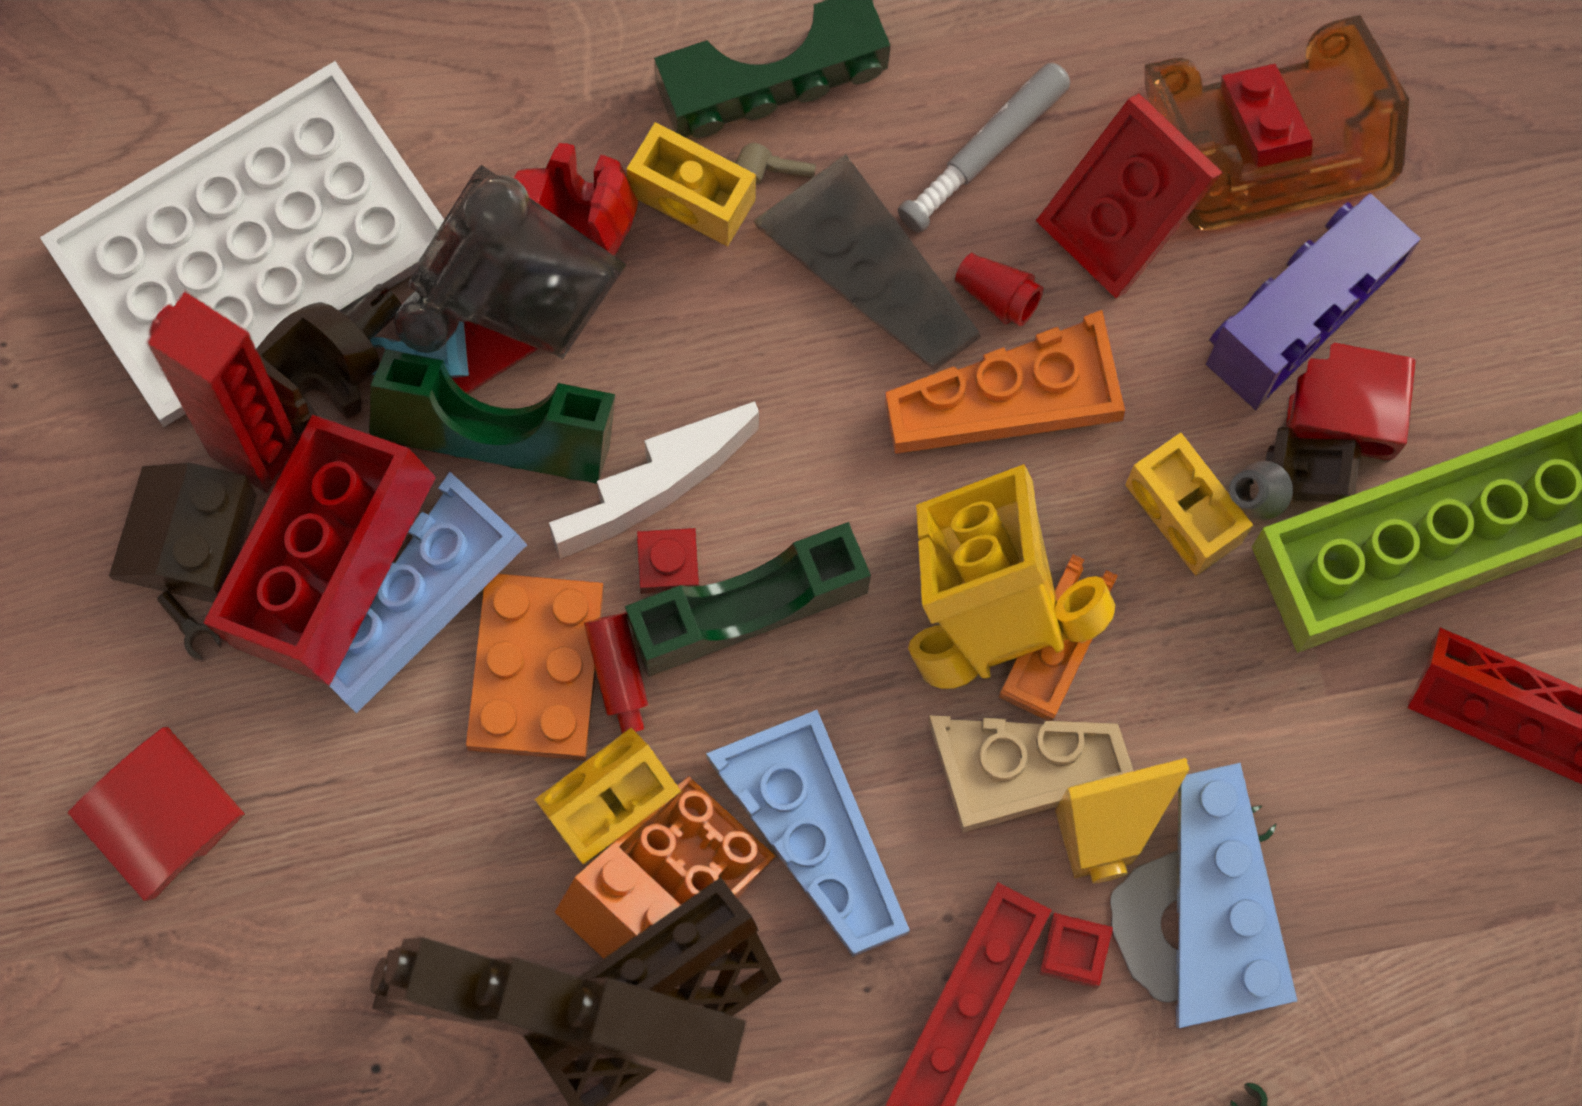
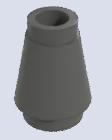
M1257 461L1245 467L1232 479L1229 493L1234 503L1247 515L1256 519L1267 520L1277 517L1286 510L1292 499L1293 486L1288 473L1280 465L1271 461ZM1253 480L1256 481L1259 488L1256 498H1251L1250 486L1254 484Z

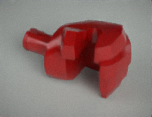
M559 143L554 149L546 168H527L517 171L512 179L508 194L469 195L464 205L465 223H469L468 229L470 231L509 230L512 242L519 253L538 262L562 268H587L602 266L617 254L631 229L639 202L627 180V174L620 161L600 155L593 171L594 183L585 181L578 173L575 146Z

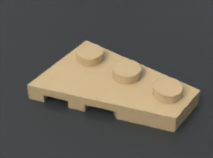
M929 715L928 723L962 833L1055 808L1068 787L1134 771L1118 724L1045 721L1044 724L1006 722V719L983 718V721L951 720V716Z

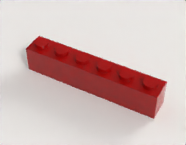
M184 291L174 306L168 304L156 315L149 329L150 338L147 344L208 455L232 472L247 476L251 484L267 494L282 473L298 440L249 332Z

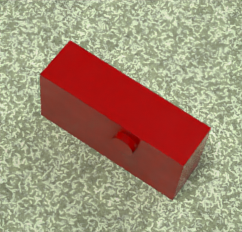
M312 414L203 623L237 650L330 686L436 479L435 475L407 447Z

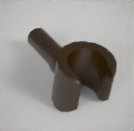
M169 591L159 595L157 601L185 635L184 645L191 658L195 661L204 662L202 657L192 647L193 640L200 634L211 635L216 644L221 648L220 636L205 624H198L193 617H190Z

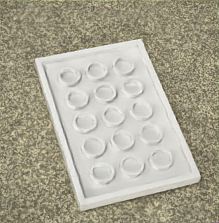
M336 61L40 237L163 428L186 413L151 352L147 341L150 338V326L156 315L166 305L172 304L174 306L184 291L247 330L257 348L279 322L291 313L309 304L322 302L332 305L346 315L377 284L384 285L388 290L459 246L457 237Z

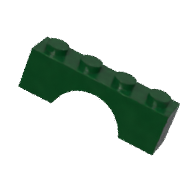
M825 0L814 4L813 21L805 41L796 51L779 61L768 64L738 62L725 56L708 40L654 57L655 82L674 131L683 137L692 135L694 138H704L721 130L726 123L744 117L747 120H757L766 117L774 112L779 105L797 99L800 102H811L823 97L829 92L830 88L848 82L855 85L870 82L881 75L883 70L888 69L891 45L872 0Z
M385 349L371 383L369 434L401 446L597 484L610 448L615 394L557 383L545 399L534 405L522 408H501L476 400L464 392L450 376L443 360Z
M849 522L793 542L777 557L746 573L703 586L689 587L679 585L626 605L625 611L631 635L646 673L650 677L868 594L871 574Z

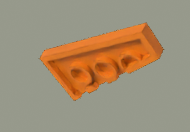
M1102 310L1084 316L1082 323L1061 331L1057 326L1039 333L1035 336V341L1006 351L1005 347L984 354L982 361L958 370L953 366L885 392V406L895 454L1123 421L1125 407Z

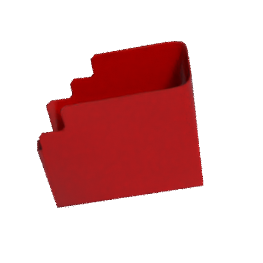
M1334 342L1330 345V356L1328 359L1311 358L1308 361L1307 371L1297 378L1296 392L1289 396L1286 427H1291L1299 438L1356 440L1362 448L1361 456L1382 460L1395 459L1407 444L1416 360L1408 356Z

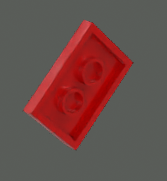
M1138 93L1128 98L1036 219V222L1117 299L1127 293L1223 172Z

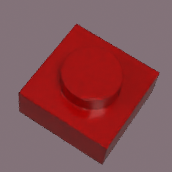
M696 528L637 531L641 594L661 593L679 585L699 586Z

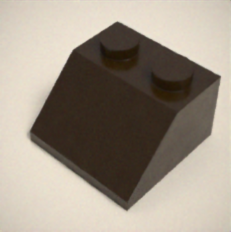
M189 462L142 466L109 577L117 581L164 592L169 591L173 594L214 603L241 551L257 495L247 476Z

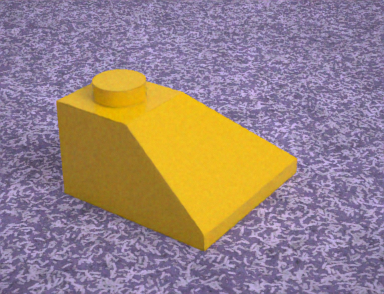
M1186 758L1067 788L1055 812L1074 879L1090 875L1092 883L1096 884L1114 880L1128 874L1126 866L1131 865L1139 856L1190 770Z

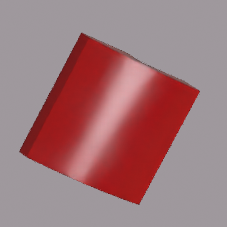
M162 727L140 744L101 778L67 812L144 901L156 899L195 857L206 855L245 815L169 727Z

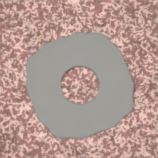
M1178 850L1135 868L1126 880L1115 888L1110 897L1112 934L1132 978L1146 988L1154 999L1164 1003L1178 1001L1177 949L1166 941L1161 930V918L1165 909L1171 903L1177 901V888H1179Z

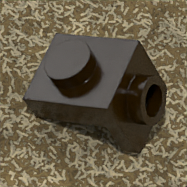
M1278 427L1276 443L1269 446L1266 461L1280 465L1288 473L1293 486L1291 500L1335 502L1355 494L1362 448L1356 440L1299 438L1291 427Z

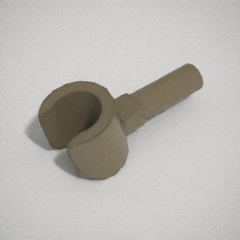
M750 143L743 147L736 161L737 165L756 174V185L761 183L766 170L774 173L779 172L814 178L816 164L773 156L766 147L758 143Z

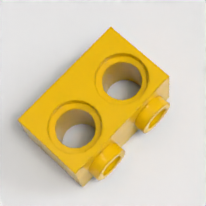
M1181 432L1134 464L1125 486L1195 576L1240 546L1253 527L1252 522L1241 508L1234 503L1230 494Z
M630 728L534 800L582 864H585L680 793L681 790L649 745Z

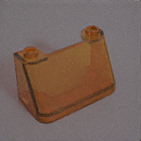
M1361 15L1324 24L1309 38L1305 62L1278 68L1313 138L1312 156L1277 164L1256 167L1221 93V82L1202 86V78L1197 66L1191 60L1185 58H1171L1145 64V89L1149 103L1223 172L1188 215L1187 219L1194 228L1204 231L1215 230L1376 192L1391 185L1401 175L1405 165L1410 99Z

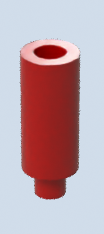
M626 612L584 622L607 716L617 714L621 734L630 728L635 732L644 730L645 727L640 708L648 706L649 703Z

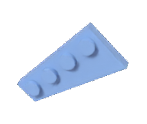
M450 471L438 487L443 494L429 515L421 512L408 532L413 538L396 563H392L330 684V687L356 713L527 546L523 539Z
M818 710L706 753V759L852 957L909 934L910 929Z
M1241 763L1187 774L1178 788L1177 1028L1297 1001Z

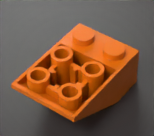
M690 776L677 785L681 790L680 793L619 837L575 876L555 910V913L603 959L720 877L735 896L739 898L776 857Z

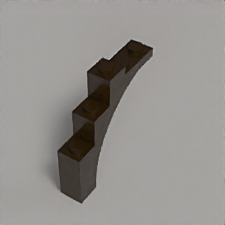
M425 937L403 939L401 947L389 950L387 958L382 957L377 963L371 980V992L376 994L372 1009L394 1016L417 1015L507 1031L615 1057L702 1083L731 1084L747 1022L746 1020L608 977L584 979L516 957L492 959Z

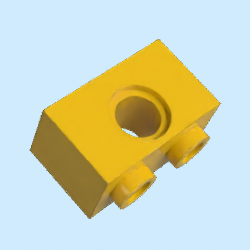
M656 122L627 167V180L637 200L727 247L755 202L756 174Z

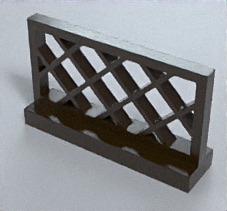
M721 877L578 976L584 979L608 977L694 1005L705 1004L704 1008L734 1016L782 982L757 934L759 929L753 917ZM759 968V971L739 985H734L741 969ZM721 970L714 986L700 987L707 971ZM522 1035L569 1106H607L658 1070L615 1057L597 1059L599 1053ZM603 1076L601 1083L580 1097L588 1077Z

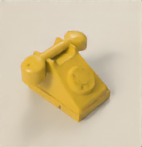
M1025 464L916 504L922 607L931 624L938 622L939 625L926 628L917 633L910 640L908 650L924 681L940 689H955L967 685L978 674L982 678L987 679L990 677V667L1050 645L1056 653H1059L1064 649V640L1068 639L1079 643L1086 642L1102 633L1112 621L1115 612V602L1103 578L1098 576L1086 577L1077 581L1057 601L1036 509L1034 484Z

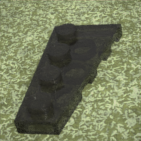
M846 154L753 220L759 230L932 370L935 371L981 338L979 330Z

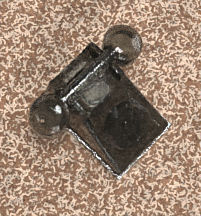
M480 165L473 173L419 259L420 265L409 281V287L415 292L396 310L393 319L395 331L407 347L418 352L432 353L439 351L455 334L459 321L471 322L554 354L563 360L627 264L529 198L526 188L518 180L507 175H496L483 165Z

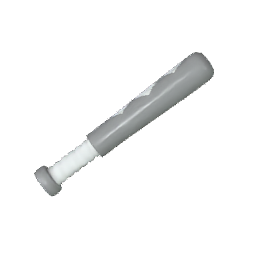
M1048 63L1038 70L985 126L947 162V169L944 170L942 175L937 177L936 181L930 184V187H927L916 200H906L898 207L897 212L901 220L915 232L924 231L930 224L929 216L940 207V204H943L960 185L969 184L995 157L1068 90L1070 79L1067 72L1055 63Z

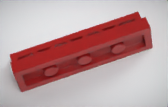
M1440 627L1432 641L1427 665L1410 695L1407 708L1582 784V688ZM1446 653L1466 661L1469 666L1445 656ZM1506 679L1521 685L1524 690L1511 685ZM1561 703L1576 709L1579 714L1566 709Z

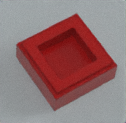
M1053 913L1039 974L1098 989L1101 984L1113 927Z

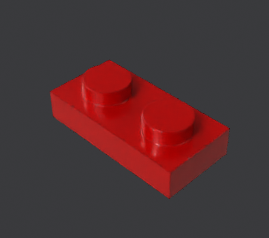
M1276 63L1222 75L1221 93L1257 168L1312 156L1313 138Z

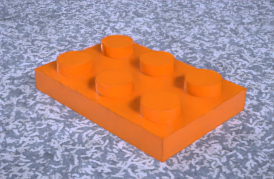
M497 574L484 587L466 740L468 751L586 761L596 670L584 622L601 618L604 595L603 583Z

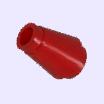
M970 253L964 258L955 275V283L961 285L964 290L1005 325L1013 322L1018 326H1023L1036 311L1044 292L1043 286L1035 282L1034 274L985 257H979L974 253Z

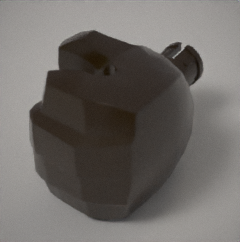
M377 284L374 286L372 291L346 315L326 303L309 304L291 313L279 322L256 348L294 433H303L312 414L318 416L307 398L304 397V394L309 390H319L327 394L347 419L361 412V398L358 385L377 371L380 364L377 352L370 340L396 316L403 313L404 310L394 293L390 291L385 297L383 296L387 291L384 285Z

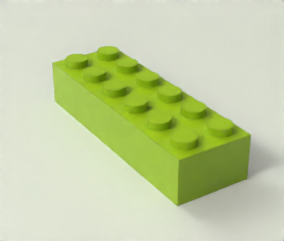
M1582 411L1264 527L1251 547L1297 653L1582 548Z

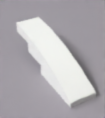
M755 401L644 440L648 463L597 481L601 504L549 522L552 539L559 558L562 559L620 534L669 506L717 470L758 430L759 410Z

